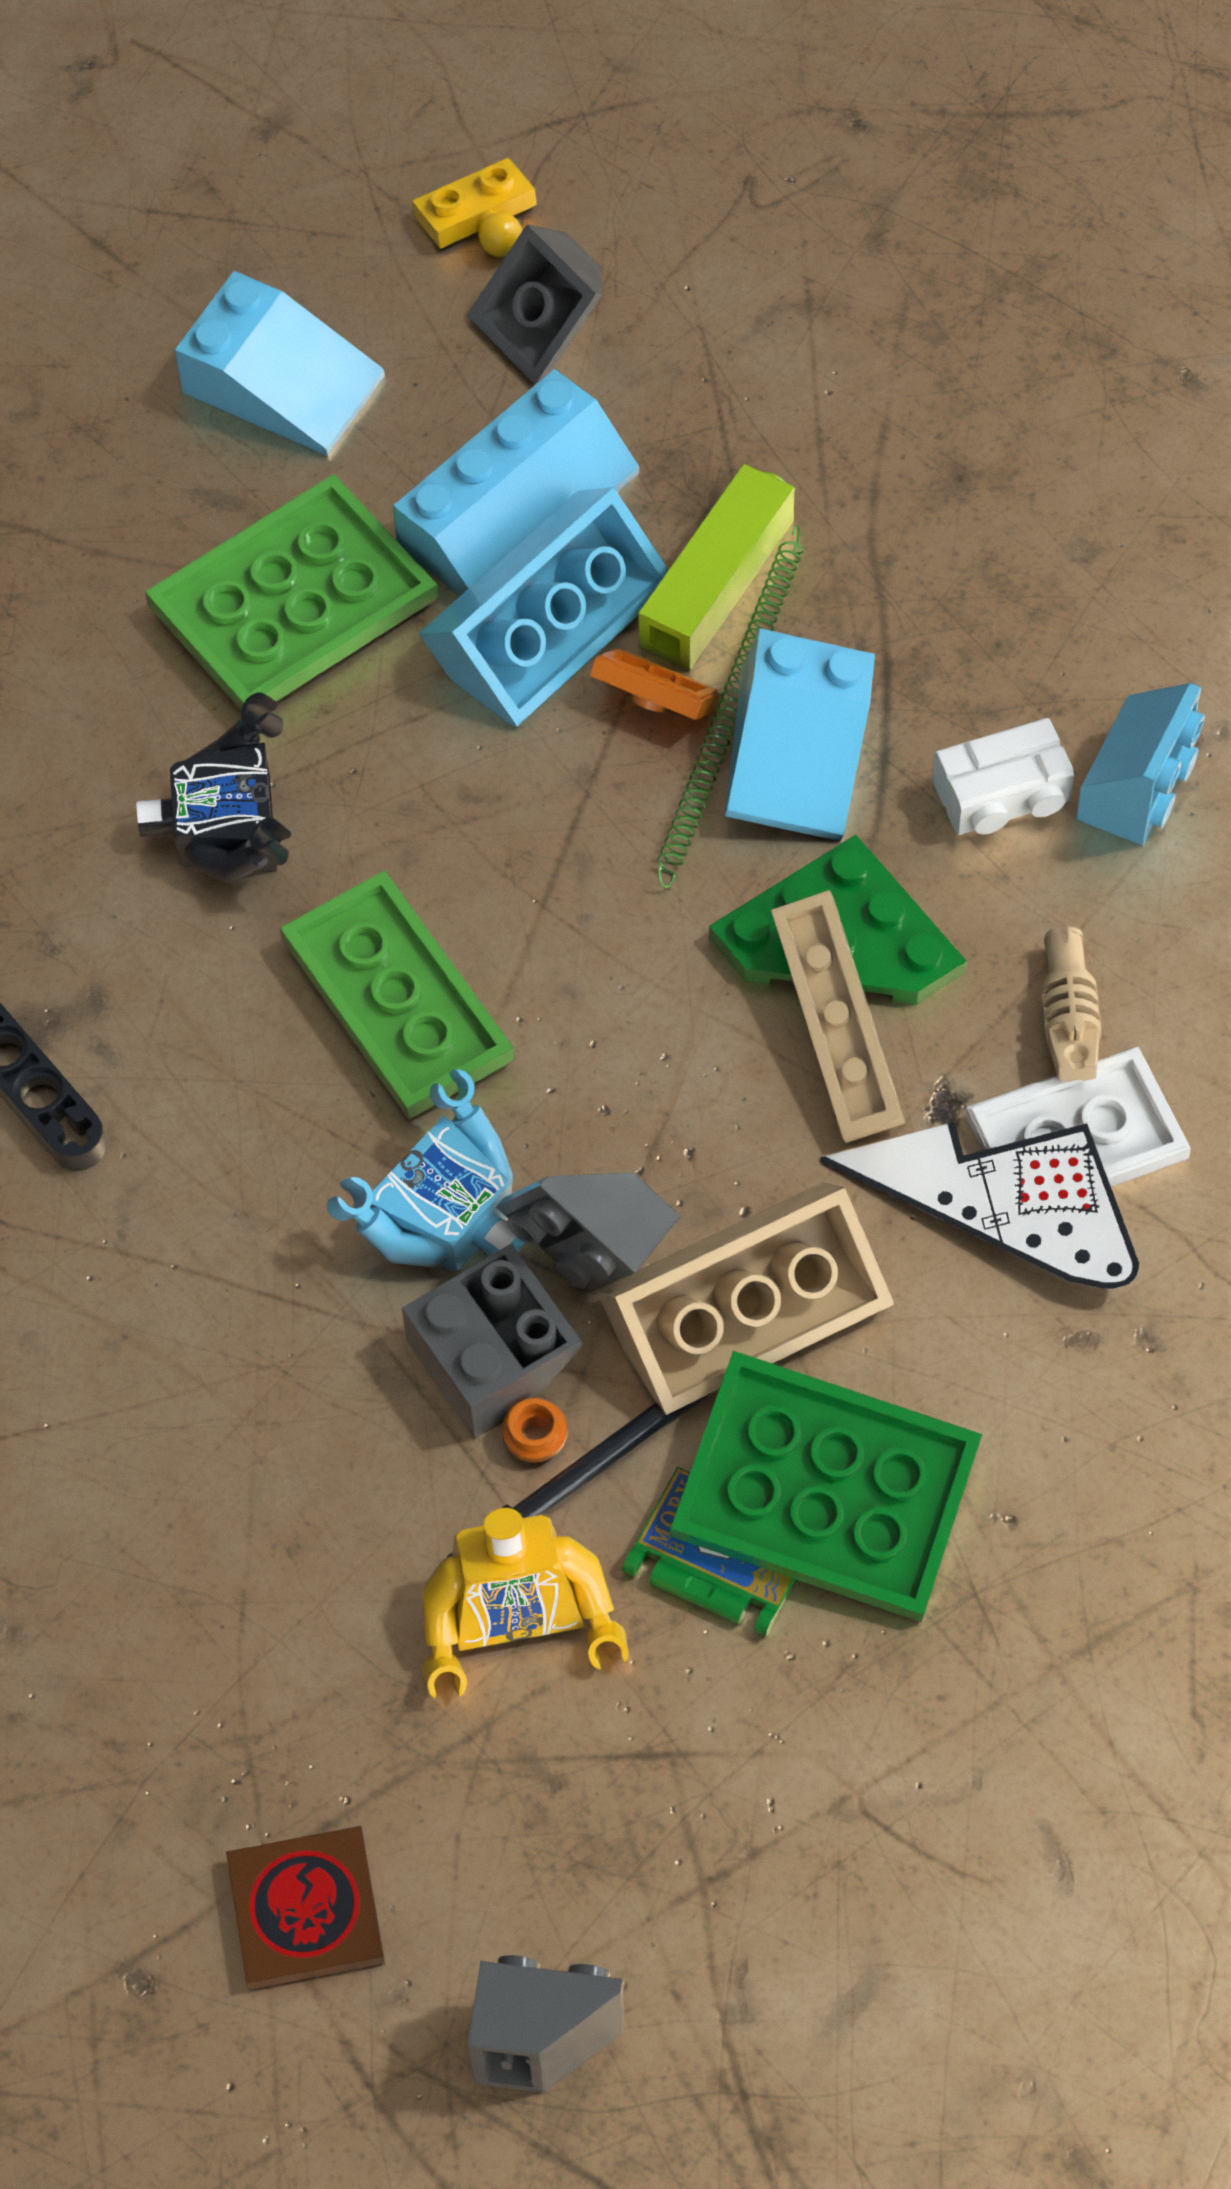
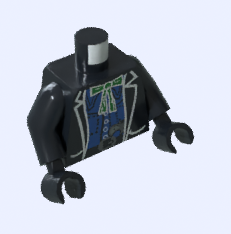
M257 692L250 695L242 705V720L236 722L217 740L188 759L174 763L170 767L171 798L137 801V820L140 837L174 834L180 865L195 869L225 883H233L254 871H277L278 865L286 863L289 851L280 842L289 839L292 832L273 818L271 776L265 743H259L260 734L267 738H274L283 731V719L272 713V711L277 709L278 702L264 693Z

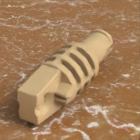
M1061 927L1049 930L1044 936L1049 972L1041 986L1045 1037L1059 1081L1096 1079L1099 1041L1102 1035L1097 984L1095 978L1085 969L1084 936L1082 931L1076 927H1067L1068 943H1063Z

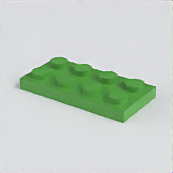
M385 870L280 927L284 944L409 1120L435 1105L430 1098L432 1084L439 1083L444 1088L448 1097L459 1092L457 1084L450 1076V1071L457 1069L465 1071L475 1083L515 1060L514 1047Z

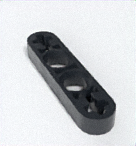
M0 1003V1044L12 1043L22 1049L19 1058L14 1063L0 1066V1097L51 1157L63 1168L76 1171L85 1170L96 1165L103 1158L106 1150V1136L98 1115ZM37 1085H49L58 1091L55 1100L43 1108L30 1107L23 1102L25 1094ZM65 1116L69 1126L79 1136L87 1135L88 1142L79 1146L74 1141L67 1143L63 1127L59 1123Z

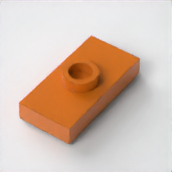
M619 648L596 656L590 676L632 693V701L638 706L656 712H665L666 708L694 720L714 713L721 695L716 688Z

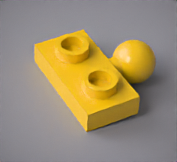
M509 157L412 200L414 217L440 249L478 232L482 248L488 254L495 257H506L522 232V227L514 215L537 205L535 188Z

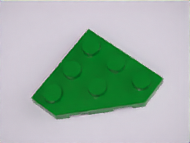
M856 834L709 925V939L744 981L770 984L771 978L793 981L771 910L830 890L838 909L863 991L893 995L892 1001L917 1005L966 973L967 960Z

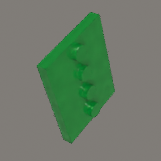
M733 1351L672 1522L669 1536L921 1622L982 1434Z

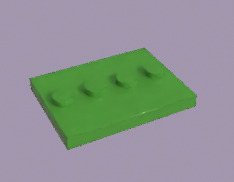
M335 474L324 479L145 591L147 605L240 710L245 700L257 692L264 693L275 701L280 700L439 598L437 583Z

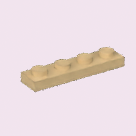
M828 890L771 910L844 1141L848 1143L905 1124L831 891Z

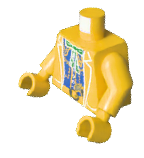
M511 1508L493 1510L484 1519L483 1526L463 1529L455 1534L452 1556L442 1560L423 1588L425 1645L432 1646V1655L423 1663L421 1672L429 1694L436 1698L434 1683L436 1678L444 1672L454 1673V1686L458 1696H462L465 1692L467 1679L459 1660L452 1654V1645L458 1643L459 1651L574 1630L584 1628L583 1619H589L592 1627L587 1636L588 1655L591 1664L595 1668L601 1669V1659L597 1647L599 1644L607 1641L615 1642L619 1645L623 1662H626L628 1657L626 1632L620 1624L610 1621L608 1613L613 1611L614 1608L597 1556L570 1536H557L549 1517L537 1515L522 1518L519 1512Z

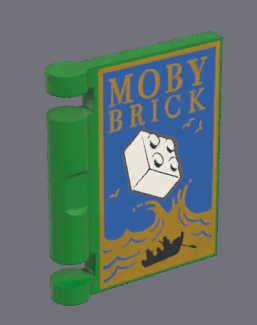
M677 1466L634 1547L629 1551L623 1564L622 1572L635 1577L639 1573L645 1557H651L658 1562L651 1573L649 1584L737 1624H740L744 1619L750 1603L755 1604L763 1609L756 1620L754 1631L768 1636L796 1579L670 1537V1528L690 1474L689 1471Z

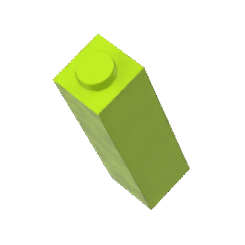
M743 464L640 610V648L689 671L693 668L794 522V486L786 483L774 473L761 472Z

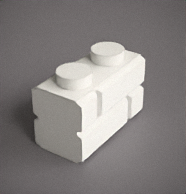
M1044 718L935 751L932 778L934 787L943 806L946 807L947 815L956 835L974 830L978 834H990L1003 828L1010 819L1030 813L1035 817H1045L1060 810L1066 802L1071 801L1074 772L1063 746H1060L1059 737L1050 718Z

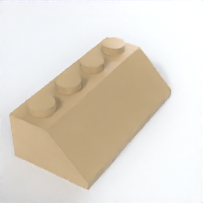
M824 1182L639 1269L635 1274L597 1289L623 1351L665 1415L719 1390L733 1351L774 1363L894 1305V1301L845 1187Z

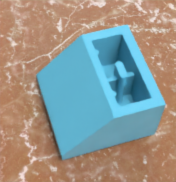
M1187 683L1128 695L1081 786L1076 820L1142 846L1153 825L1161 828L1164 827L1176 798V794L1171 793V790L1177 779L1184 782L1187 781L1198 756L1199 748L1194 747L1205 720V714L1197 712L1201 692L1200 686Z

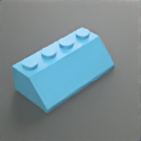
M553 369L393 505L396 540L420 566L461 596L578 490L614 487L618 492L639 474V465L597 400L559 371Z
M614 487L578 490L418 634L451 681L510 726H518L639 615L640 610L669 570Z

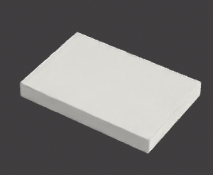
M1139 1047L1098 1060L1096 1079L1063 1082L1059 1081L1056 1075L966 1107L965 1118L981 1151L1087 1123L1111 1187L1187 1160L1191 1151Z

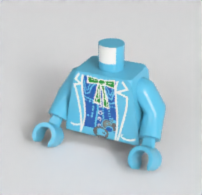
M459 1069L450 1071V1076L457 1084L459 1090L455 1100L450 1099L446 1095L444 1088L439 1083L432 1084L430 1088V1098L437 1107L444 1110L452 1109L455 1114L452 1121L443 1115L373 1191L367 1182L359 1177H350L341 1181V1187L352 1195L354 1200L353 1208L349 1207L338 1196L329 1199L327 1202V1210L331 1217L340 1221L352 1218L356 1220V1230L392 1263L425 1267L441 1265L451 1271H457L479 1249L491 1256L511 1243L517 1252L523 1246L524 1242L509 1229L506 1221L507 1217L496 1208L504 1197L512 1194L511 1185L514 1175L498 1134L479 1105L472 1106L469 1102L475 1091L474 1082L465 1071Z

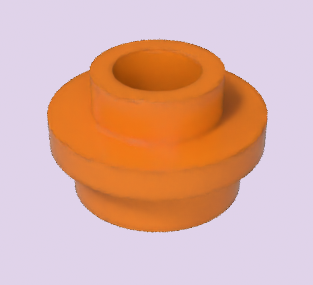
M540 1398L525 1399L513 1406L506 1414L502 1424L503 1441L510 1453L523 1461L542 1462L551 1459L561 1451L567 1439L565 1416L556 1405ZM531 1426H540L547 1431L543 1438L537 1440L527 1439L523 1433Z

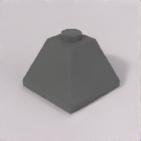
M527 224L467 316L536 385L552 371L602 297L601 266L567 232Z

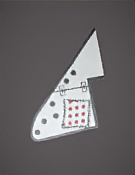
M955 1122L820 1157L822 1163L990 1242L1069 1282L1102 1289H1115L1129 1285L1138 1274L1139 1260L1087 1123L964 1155Z

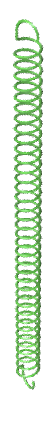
M798 525L792 531V535H795L796 529L798 530L796 543L784 542L778 547V553L775 555L772 569L768 573L769 578L765 581L762 595L755 606V613L751 616L752 621L749 622L748 630L745 632V639L741 642L742 647L739 648L738 656L734 660L735 665L732 666L731 674L728 676V683L724 686L725 691L722 692L721 700L717 704L718 709L715 710L714 718L710 722L711 727L707 730L708 736L704 738V745L700 748L701 754L697 756V763L693 766L694 772L689 776L690 781L686 784V790L682 794L683 799L680 800L679 809L675 812L676 817L672 820V827L668 830L669 836L665 838V845L661 848L662 854L657 858L660 865L658 877L664 888L672 885L676 873L666 869L663 863H660V859L663 856L667 861L675 865L685 863L681 856L688 854L685 847L692 844L687 837L695 836V832L691 828L699 826L695 819L702 818L699 810L706 808L702 801L709 800V795L706 792L713 790L710 784L716 781V777L713 774L720 772L717 766L723 763V759L720 756L726 755L727 751L724 747L730 745V741L727 738L734 735L731 729L735 728L734 720H736V717H730L721 710H730L737 714V708L731 707L725 702L733 701L738 703V699L728 693H739V689L734 687L732 683L740 684L741 679L735 674H741L742 669L739 665L744 663L737 664V660L740 658L743 662L745 661L742 657H747L749 653L745 648H751L753 644L748 639H755L756 637L752 630L764 629L755 622H765L772 627L770 631H774L775 628L772 623L778 621L776 615L781 613L779 606L785 603L782 597L788 595L786 589L791 587L789 580L794 579L793 571L798 569L795 563L801 561L799 555L804 553V548L799 544L800 528ZM785 544L795 545L793 551H781V547ZM797 546L802 549L801 552H796ZM782 553H792L798 557V560H790ZM780 554L784 559H778V555ZM778 561L790 562L795 566V569L785 568ZM775 563H777L780 567L774 568ZM775 570H785L792 575V577H783L779 575ZM774 572L777 576L771 577V573ZM772 578L783 579L789 585L781 586L775 583ZM769 587L780 588L785 591V595L776 594ZM767 588L770 593L764 594L765 589ZM765 596H775L781 599L782 603H774L768 600ZM762 597H764V599L767 602H761ZM762 604L773 605L777 607L779 611H769L762 606ZM759 613L770 614L775 617V620H766ZM757 614L760 619L754 620L755 615ZM752 623H754V625L757 628H751ZM750 632L754 637H747ZM747 640L750 645L744 646L745 641ZM742 649H743L747 654L741 655ZM737 667L741 672H734V668ZM731 676H734L737 681H730ZM730 684L734 690H727V686ZM726 693L730 698L724 699L723 696ZM723 702L727 707L720 708V704ZM720 711L723 716L717 717V712ZM718 719H727L733 722L734 726H727ZM716 720L720 725L713 726V722ZM715 728L726 729L731 735L721 734ZM713 729L717 734L710 735V730ZM713 736V737L723 738V739L726 740L728 743H727V744L718 743V742H716L715 740H713L711 737ZM709 738L713 743L706 744V740ZM708 746L719 747L724 750V753L715 752ZM706 747L710 752L703 753V748ZM704 755H713V756H716V757L719 758L721 761H720V762L711 761L710 759H708V758L705 757ZM702 756L706 761L699 762V758ZM701 764L712 765L717 771L708 770ZM699 765L703 770L696 771V766ZM697 773H705V774H708V775L712 776L714 779H713V780L704 779L703 777H701V776L698 775ZM695 774L699 779L692 780V776ZM694 782L705 783L710 789H703ZM692 783L697 789H689V784ZM690 791L701 792L706 795V798L697 797ZM688 792L694 798H685V794ZM687 800L697 801L701 803L703 807L701 808L693 806ZM685 801L690 807H682L681 804ZM683 809L693 810L699 814V817L692 816ZM681 810L686 816H678V812ZM680 818L689 819L695 822L696 825H688L681 821ZM678 819V821L683 825L675 826L674 822ZM677 827L687 829L691 831L693 834H684L677 829ZM674 829V830H675L677 833H679L680 835H678V834H673V835H671V830ZM673 837L683 838L687 840L689 844L680 843ZM671 838L677 844H667V841ZM669 846L679 847L683 849L685 853L676 852ZM667 847L673 853H664V849ZM665 855L675 856L682 860V862L672 861ZM661 869L673 874L670 884H663Z

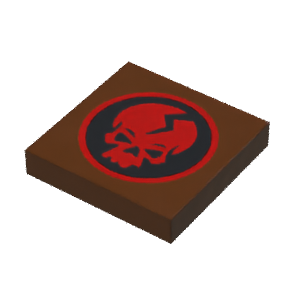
M362 1826L226 1851L248 1990L385 1964Z

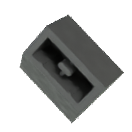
M634 1172L547 1176L504 1197L496 1206L508 1218L507 1225L516 1237L531 1246L538 1245L555 1261L554 1268L562 1279L576 1288H585L588 1292L635 1274L680 1218V1215Z
M512 1243L402 1307L407 1343L474 1439L503 1423L508 1411L519 1402L529 1398H537L582 1347V1340Z
M517 1955L501 1956L498 1958V1963L480 1961L468 2039L474 2084L541 2093L546 2092L623 2033L625 2016L622 1979L610 1977L611 1973L605 1968L588 1964L571 1965L568 1968V1972L541 1969L538 1961Z

